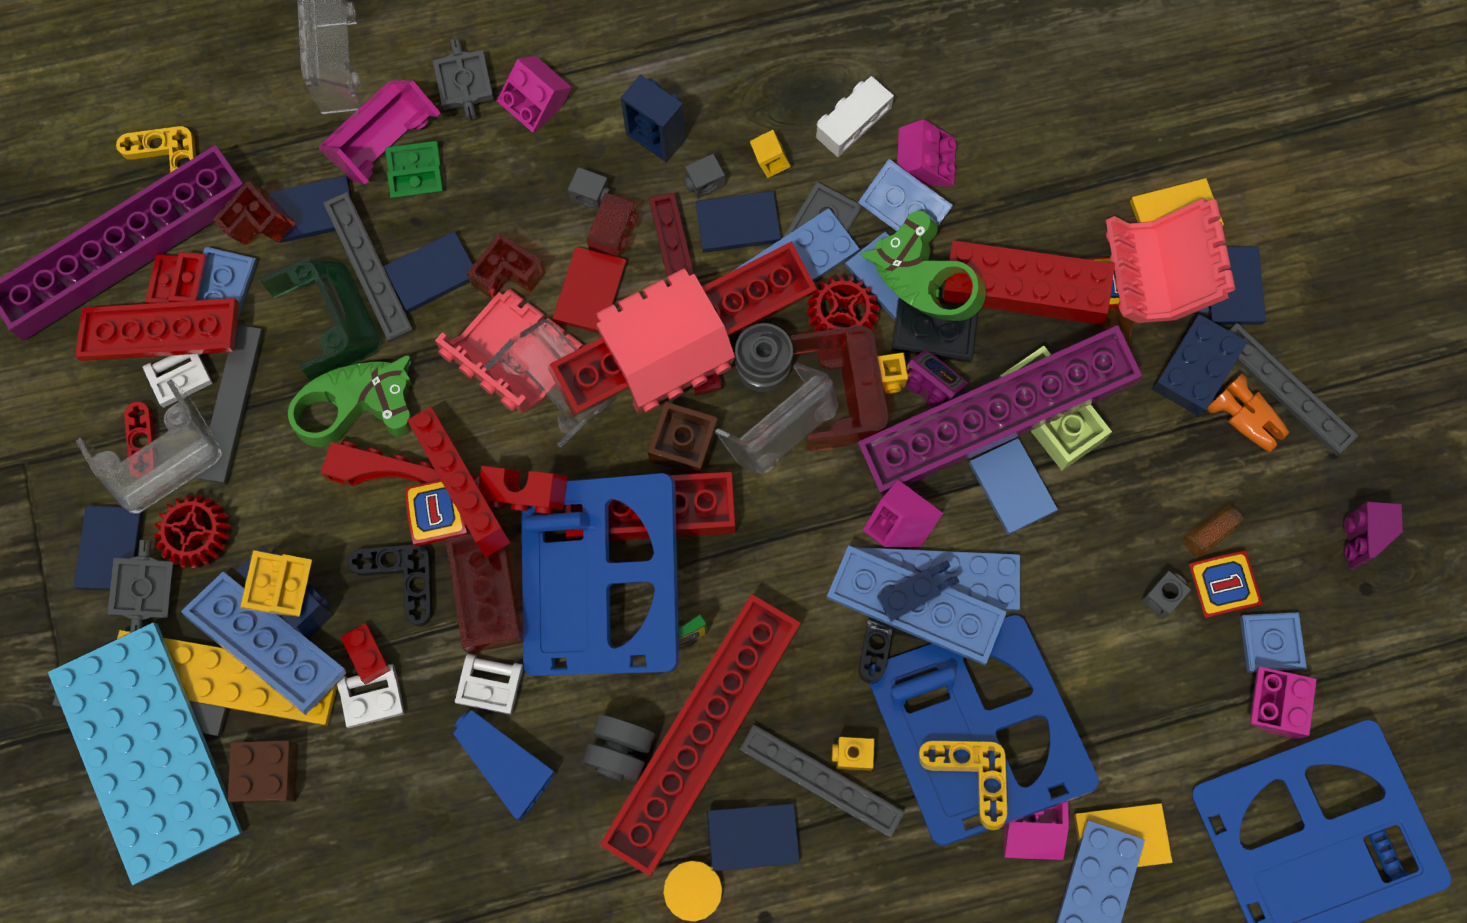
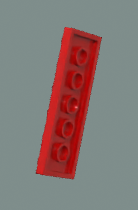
M235 298L82 308L75 357L80 361L234 352L239 302Z

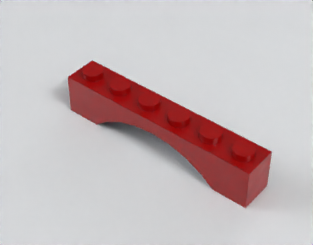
M432 407L407 420L485 558L510 544Z
M341 441L340 444L331 442L320 472L329 481L352 487L379 478H402L421 484L440 480L434 467L429 463L419 462L417 465L409 463V459L399 455H393L392 458L382 456L383 453L373 448H367L366 451L356 449V445L346 441ZM472 476L476 485L479 487L480 477Z

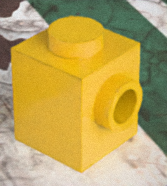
M774 130L750 141L758 163L767 178L791 167Z
M904 354L876 356L873 369L877 392L885 391L886 394L900 392L908 380Z
M839 737L838 744H832V762H837V769L865 771L873 769L874 739Z

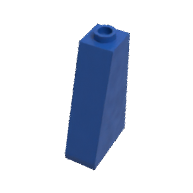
M472 710L468 714H462L455 724L457 729L453 734L516 819L522 821L557 773Z

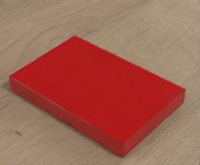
M575 247L552 318L553 322L599 333L596 324L600 321L596 313L614 304L627 264L626 259Z

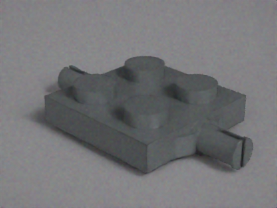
M455 38L456 45L454 39L450 40L453 54L445 58L433 60L443 110L464 107L465 119L471 121L470 113L472 119H476L474 105L494 100L483 50L464 52L462 51L461 40Z
M139 540L138 557L130 559L113 558L108 615L125 616L131 619L130 633L136 631V625L137 630L143 628V620L149 618H168L173 562L157 561L150 558L152 541L146 540L145 551V540Z

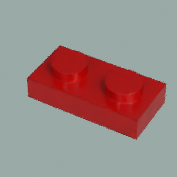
M366 623L341 636L355 669L365 685L391 671L370 627Z

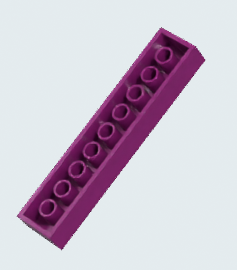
M214 145L1 277L0 316L8 329L24 341L155 259L156 254H163L249 200L252 196L218 147Z
M1117 325L865 438L858 443L879 492L884 496L897 480L906 486L1138 384L1142 381V374Z

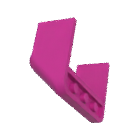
M391 80L326 138L319 146V149L354 182L366 184L369 181L368 178L373 174L371 170L374 166L373 162L385 151L386 147H390L408 129L416 128L419 130L424 127L429 121V116L437 117L441 113L413 80Z

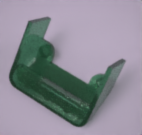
M299 260L260 278L261 283L273 298L298 287H307L317 283L336 326L328 329L321 336L320 344L324 354L299 365L310 381L329 371L354 365L380 351L382 339L351 273L344 263L340 261Z

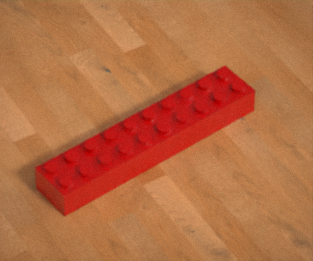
M792 241L702 286L721 319L728 338L810 297L817 290ZM602 337L550 363L548 371L573 417L630 389Z
M753 594L750 595L599 844L600 846L649 877L653 876L800 629V622Z

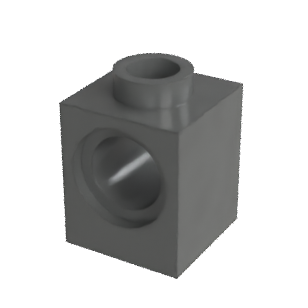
M714 154L685 166L686 177L683 178L684 184L689 192H694L697 199L725 187V174Z
M578 167L568 188L570 201L599 211L602 204L608 202L611 189H609L606 177Z
M1168 571L1141 601L1164 619L1171 614L1191 589L1186 586L1187 582L1183 577ZM1163 587L1171 589L1173 599H1168L1163 595Z

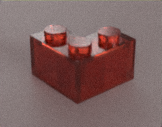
M248 180L213 218L227 236L244 245H247L258 232L279 242L296 224L266 190Z
M498 233L469 269L467 276L473 287L493 299L508 279L530 293L546 272L542 260L501 233Z

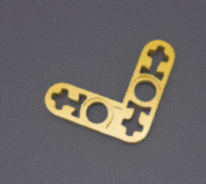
M183 126L126 133L120 136L116 142L117 150L126 159L133 160L169 155L170 173L177 169V163L180 159L188 158L191 160L196 157L194 136L188 128ZM181 135H184L186 137L185 139H183V147L185 150H181V146L177 141L180 140ZM153 139H162L161 146L155 149L150 148V142ZM132 142L134 145L131 146L130 151H127L126 148L129 147V143Z
M928 741L924 743L919 751V762L926 770L978 772L980 822L989 830H998L1003 827L1007 818L1005 752L1002 746L995 742ZM945 749H949V763H944L945 757H936L935 762H929V757L924 756L929 754V750H935V755L945 756ZM960 749L966 750L970 754V760L963 764L956 762L953 757L955 751ZM988 751H994V756H999V758L995 759L994 771H989V759L983 757L988 755ZM992 778L999 781L1001 789L996 793L986 791L984 782L987 779ZM996 800L995 810L1001 816L997 817L996 822H992L990 816H985V814H988L990 811V801Z

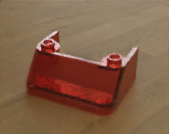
M855 326L791 335L790 340L793 346V354L817 351L818 361L822 367L829 370L841 369L849 418L837 420L832 425L831 431L807 434L805 451L849 446L883 431L888 422V411L873 332L865 326Z

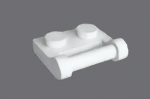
M200 354L168 356L154 364L150 362L143 366L156 398L163 408L213 384ZM189 358L191 359V362L158 377V373Z
M468 653L465 658L455 703L512 715L519 682L523 673V664L514 663L509 665L479 659L477 655ZM474 669L510 676L509 684L472 677Z
M394 664L388 665L391 671L368 683L387 680L388 688L351 696L350 689L365 685L359 675L350 678L343 676L337 682L347 728L405 714Z

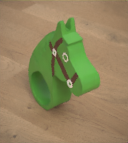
M915 211L909 214L894 235L884 239L879 238L874 250L864 251L860 254L863 258L875 264L880 277L895 294L915 309L931 317L949 321L966 320L974 316L981 309L985 301L986 287L984 281L971 267L958 261H928L930 256L929 242L936 236L938 225L934 219L923 211ZM954 274H969L973 282V290L969 300L957 309H943L937 299L939 298L938 287H941L943 282Z
M404 356L393 363L366 362L349 365L329 371L312 380L299 391L289 405L288 419L296 435L307 445L313 447L329 446L331 442H337L364 411H369L376 418L383 420L391 435L402 437L408 434L411 426L407 420L411 418L406 404V397L409 387L412 386L407 375L412 365L410 357ZM332 401L331 403L338 407L336 421L327 430L311 433L300 428V416L309 405L315 402Z

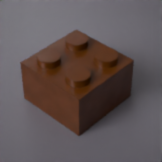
M665 402L648 449L649 461L689 474H703L718 429V418Z
M291 741L231 742L228 802L236 804L296 802L298 744Z

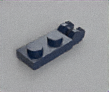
M944 561L930 570L926 569L877 595V599L890 622L939 597L942 592L960 582L957 576L946 579L938 586L935 584L932 577L947 571L950 567L948 561Z

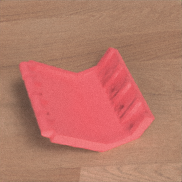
M1202 198L1153 222L1129 224L1116 216L1106 220V237L1111 247V263H1115V286L1119 292V309L1123 317L1136 323L1172 321L1229 298L1228 293L1235 290L1232 271L1227 270L1231 265L1227 246L1223 245L1226 243L1222 222L1218 221L1221 219L1217 200L1207 201Z
M685 268L667 276L670 284L669 287H667L662 279L642 289L646 299L643 300L640 293L636 292L618 301L622 311L618 312L613 304L596 313L600 321L596 324V327L628 383L633 396L632 405L637 414L642 411L649 413L660 406L659 402L664 399L674 400L684 393L683 390L691 385L693 388L699 387L708 381V376L714 373L721 375L732 368L731 364L734 361L735 355L725 327L695 274L689 276Z
M508 289L504 294L498 292L460 336L448 340L447 336L442 332L435 341L440 349L438 353L450 363L452 360L460 365L459 370L470 379L474 376L480 380L481 383L479 385L487 393L492 395L495 392L502 398L500 400L501 403L509 410L514 411V409H517L523 414L544 402L557 387L548 371L549 364L584 345L570 334H567L561 340L565 334L564 329L549 318L540 324L545 315L530 303H526L521 309L520 307L524 304L525 299L513 290Z

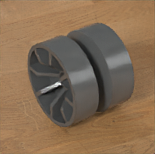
M760 323L748 327L741 333L735 346V368L739 380L747 388L757 392H770L780 388L787 381L791 373L793 346L786 332L773 324Z
M598 715L592 734L605 741V745L588 744L582 763L595 768V772L619 781L628 779L638 782L643 773L645 763L641 759L628 754V752L649 753L655 733L619 719Z

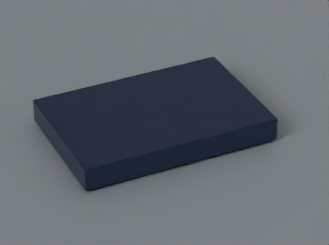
M343 176L269 192L278 242L283 243L336 231L323 202L348 192L352 200L348 178Z
M773 191L696 201L703 253L774 244L781 240Z
M455 231L383 266L407 313L479 278Z
M1227 247L1231 265L1227 270L1232 271L1235 290L1228 293V299L1209 306V320L1218 325H1235L1236 323L1239 325H1263L1266 322L1259 247Z
M85 506L74 588L110 590L113 558L130 559L138 556L143 509Z
M794 804L707 811L711 871L800 863Z

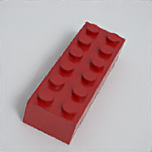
M960 241L952 242L949 261L965 263L977 272L984 281L986 297L982 308L1104 325L1109 310L1115 263ZM957 273L946 279L943 302L964 305L969 300L973 290V282L969 274Z
M732 472L670 475L675 481L676 537L735 534ZM618 500L610 502L608 506L609 541L650 539L643 522L629 506ZM582 504L565 505V513L583 512ZM566 530L567 540H582L583 530Z

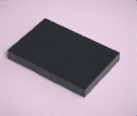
M899 297L897 300L891 350L919 355L927 349L937 358L971 363L977 313L971 318L962 321L941 320L920 312ZM940 304L943 309L947 310L959 308V306Z

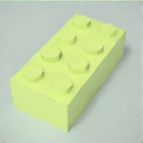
M1043 346L1004 372L999 378L1046 358L1051 354ZM1091 404L1031 431L1061 471L1099 446L1112 433Z

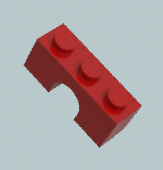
M481 466L478 488L484 499L488 501L489 507L504 508V504L508 503L511 504V509L528 511V506L535 507V512L545 514H552V509L563 510L568 476L529 471L527 484L521 490L519 486L520 471Z

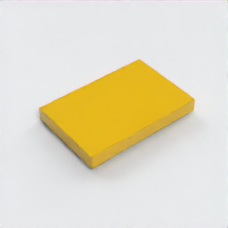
M1205 178L1134 196L1130 199V203L1137 223L1153 222L1202 198L1209 201L1213 200L1214 197Z
M1162 803L1074 814L1078 843L1080 842L1085 821L1089 820L1144 839L1137 867L1173 863Z

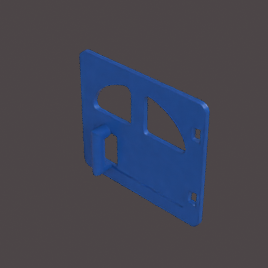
M660 473L567 481L564 505L582 504L583 512L544 514L535 512V507L528 506V511H522L523 667L525 672L530 676L671 672L675 670L679 664L674 479L668 474ZM618 500L623 502L641 519L649 534L654 550L651 560L625 563L610 562L608 506L611 501ZM583 530V539L580 541L545 542V531ZM651 582L655 588L654 597L643 625L626 644L614 648L611 644L610 635L611 585ZM633 655H646L647 665L633 666ZM555 658H566L567 668H554Z
M1012 615L1004 618L989 657L1001 661L1016 671L1032 688L1033 693L1029 697L993 710L984 709L963 662L964 657L935 644L887 659L882 679L875 684H869L933 842L939 846L956 843L989 831V829L980 824L965 830L962 822L977 815L979 817L978 772L926 770L919 762V751L921 746L928 741L995 742L1000 745L996 737L997 731L1035 717H1042L1047 721L1050 738L1048 759L1043 772L1031 786L1024 788L1017 784L1005 757L1007 818L1005 824L1090 794L1097 789L1099 779L1031 632L1025 620L1020 616ZM875 664L868 668V675L874 676L875 672H879L875 669ZM932 669H938L937 671L895 685L896 682ZM944 686L946 687L950 696L949 700L913 713L906 712L904 704L907 699ZM945 749V756L935 755V750H929V754L924 755L929 757V762H935L936 757H945L944 763H949V749ZM960 749L953 754L955 761L963 764L970 760V754L966 750ZM988 751V755L983 757L989 759V771H994L995 759L999 758V756H994V751ZM991 778L984 782V788L990 793H996L1001 789V785L996 779ZM1063 785L1068 793L1051 799L1048 790ZM996 800L990 801V811L988 814H985V816H990L992 822H996L997 817L1001 816L995 810Z
M1365 720L1201 783L1195 786L1192 791L1194 804L1247 923H1358L1445 890L1451 884V875L1381 728L1374 721ZM1338 765L1351 768L1375 780L1382 787L1384 795L1379 801L1328 820L1323 816L1306 779L1305 771L1309 766ZM1275 779L1283 781L1302 820L1303 829L1251 850L1243 848L1240 842V827L1248 806L1254 797ZM1215 815H1219L1226 830L1218 835L1209 818ZM1393 825L1399 827L1418 867L1416 872L1409 874L1404 871L1385 831L1388 827ZM1367 835L1389 880L1388 883L1382 881L1364 843L1363 838ZM1258 902L1264 919L1255 922L1248 904Z

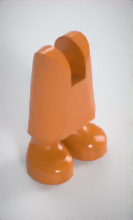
M1243 373L1235 377L1223 389L1224 391L1212 400L1207 408L1209 413L1226 411L1231 414L1232 417L1227 422L1267 452H1271L1277 446V443L1264 428L1280 440H1283L1289 434L1281 418L1259 392L1253 395L1248 389L1247 377ZM1234 397L1239 398L1244 404L1241 406Z

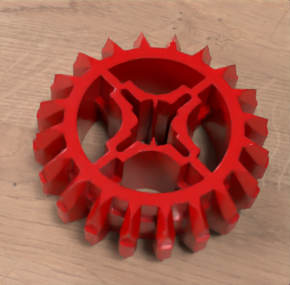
M841 274L836 282L830 276L828 278V285L821 281L818 286L819 290L817 289L812 294L813 298H809L807 302L810 308H807L806 314L811 317L808 321L809 325L815 326V335L823 332V341H826L829 337L832 338L831 344L833 346L836 345L837 340H842V346L845 347L847 346L848 339L854 345L857 344L858 337L863 340L866 339L867 332L874 330L872 323H877L878 321L876 313L879 311V306L875 304L877 301L876 295H870L871 287L862 288L863 280L858 281L857 284L853 283V276H850L848 281H844V277ZM839 294H846V295H850V296H849V297H843V296H840ZM825 300L829 302V307L831 308L826 318H824L821 311V306ZM859 303L864 310V317L860 322L856 319L857 315L854 312ZM842 308L843 310V308H845L848 310L847 313H840L838 312V309ZM843 324L846 327H837L835 325Z
M187 494L185 502L181 498H176V506L174 507L171 504H166V508L169 511L166 514L159 513V517L163 520L162 522L154 523V525L160 531L153 534L156 540H160L156 547L160 551L163 550L162 557L170 559V562H173L175 566L180 563V566L184 569H188L190 564L193 568L199 569L201 562L206 566L210 565L211 556L215 559H220L217 551L219 548L227 550V547L222 543L223 541L231 540V536L225 532L232 529L231 524L226 522L229 519V515L223 512V506L215 504V500L212 498L205 500V497L200 494L195 499L192 495ZM204 512L208 513L211 518L212 530L204 527ZM187 515L186 519L179 522L182 518H184ZM196 528H197L198 530H200V531H196V532H191L190 535H189L188 533H186V532H190V531H195ZM174 533L181 536L180 544L183 545L181 551L175 545ZM207 541L203 546L198 548L202 542Z

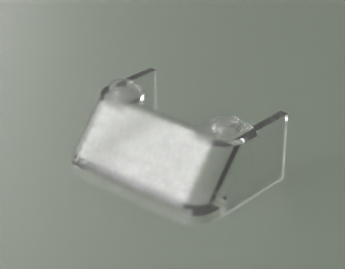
M298 0L302 75L321 114L355 111L362 106L356 93V87H360L358 71H353L350 64L348 25L357 24V19L355 17L354 3L349 2V0Z
M542 319L512 337L484 367L490 370L501 363L509 374L522 375L526 373L562 411L557 416L560 430L566 435L556 444L561 448L616 400L617 396L573 417L548 371L550 363L574 352L577 348L552 322Z
M796 363L793 367L805 384L741 438L720 428L715 431L740 466L753 473L764 474L769 472L774 467L775 462L822 422L830 420L836 415V410L839 406L834 384L827 373Z
M172 379L167 381V384L178 403L170 407L164 415V423L168 432L122 462L111 451L100 453L82 438L76 440L92 472L117 502L130 513L135 514L144 511L216 464L221 457V448L191 397Z

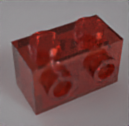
M604 194L587 237L589 250L615 257H620L621 252L627 250L630 236H628L630 228H635L639 218L635 202L611 194Z

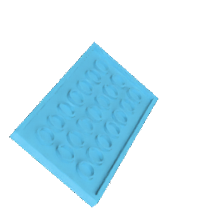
M151 623L48 672L132 885L143 882L243 833L231 802H228V794L157 623Z

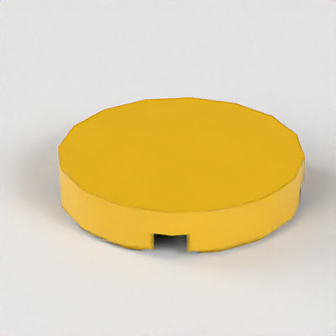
M689 861L679 864L669 873L665 880L663 893L666 905L674 915L682 920L695 922L706 919L715 912L721 901L722 886L715 871H711V867L703 862Z

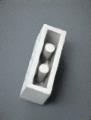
M872 76L865 82H859L847 99L844 97L836 104L835 110L829 115L825 114L819 119L816 125V138L837 157L841 156L892 108L894 95Z

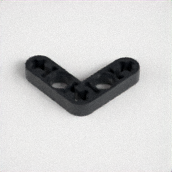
M414 545L365 548L355 550L350 554L348 566L351 571L359 576L404 573V602L407 620L419 627L425 626L430 622L433 614L431 556L425 547L421 545L416 547ZM416 552L424 556V559L419 560V569L421 571L425 570V573L416 572V564L411 560V558L415 557ZM393 553L397 557L396 564L390 568L384 567L382 564L383 557L386 554ZM377 554V569H375V565L373 563L364 564L363 569H360V567L355 564V562L360 561L361 556H363L367 561H374V555ZM417 578L424 579L426 584L424 590L419 593L412 592V581ZM426 597L425 601L420 600V607L426 613L421 615L420 620H417L412 615V612L417 611V602L415 600L411 601V598L422 599Z
M868 616L858 668L860 678L868 684H875L882 679L886 669L892 633L916 639L921 638ZM873 636L881 637L884 641V647L880 650L873 649L869 644V639ZM872 656L877 657L875 669L879 671L875 672L874 676L868 675L869 671L864 669L869 667Z

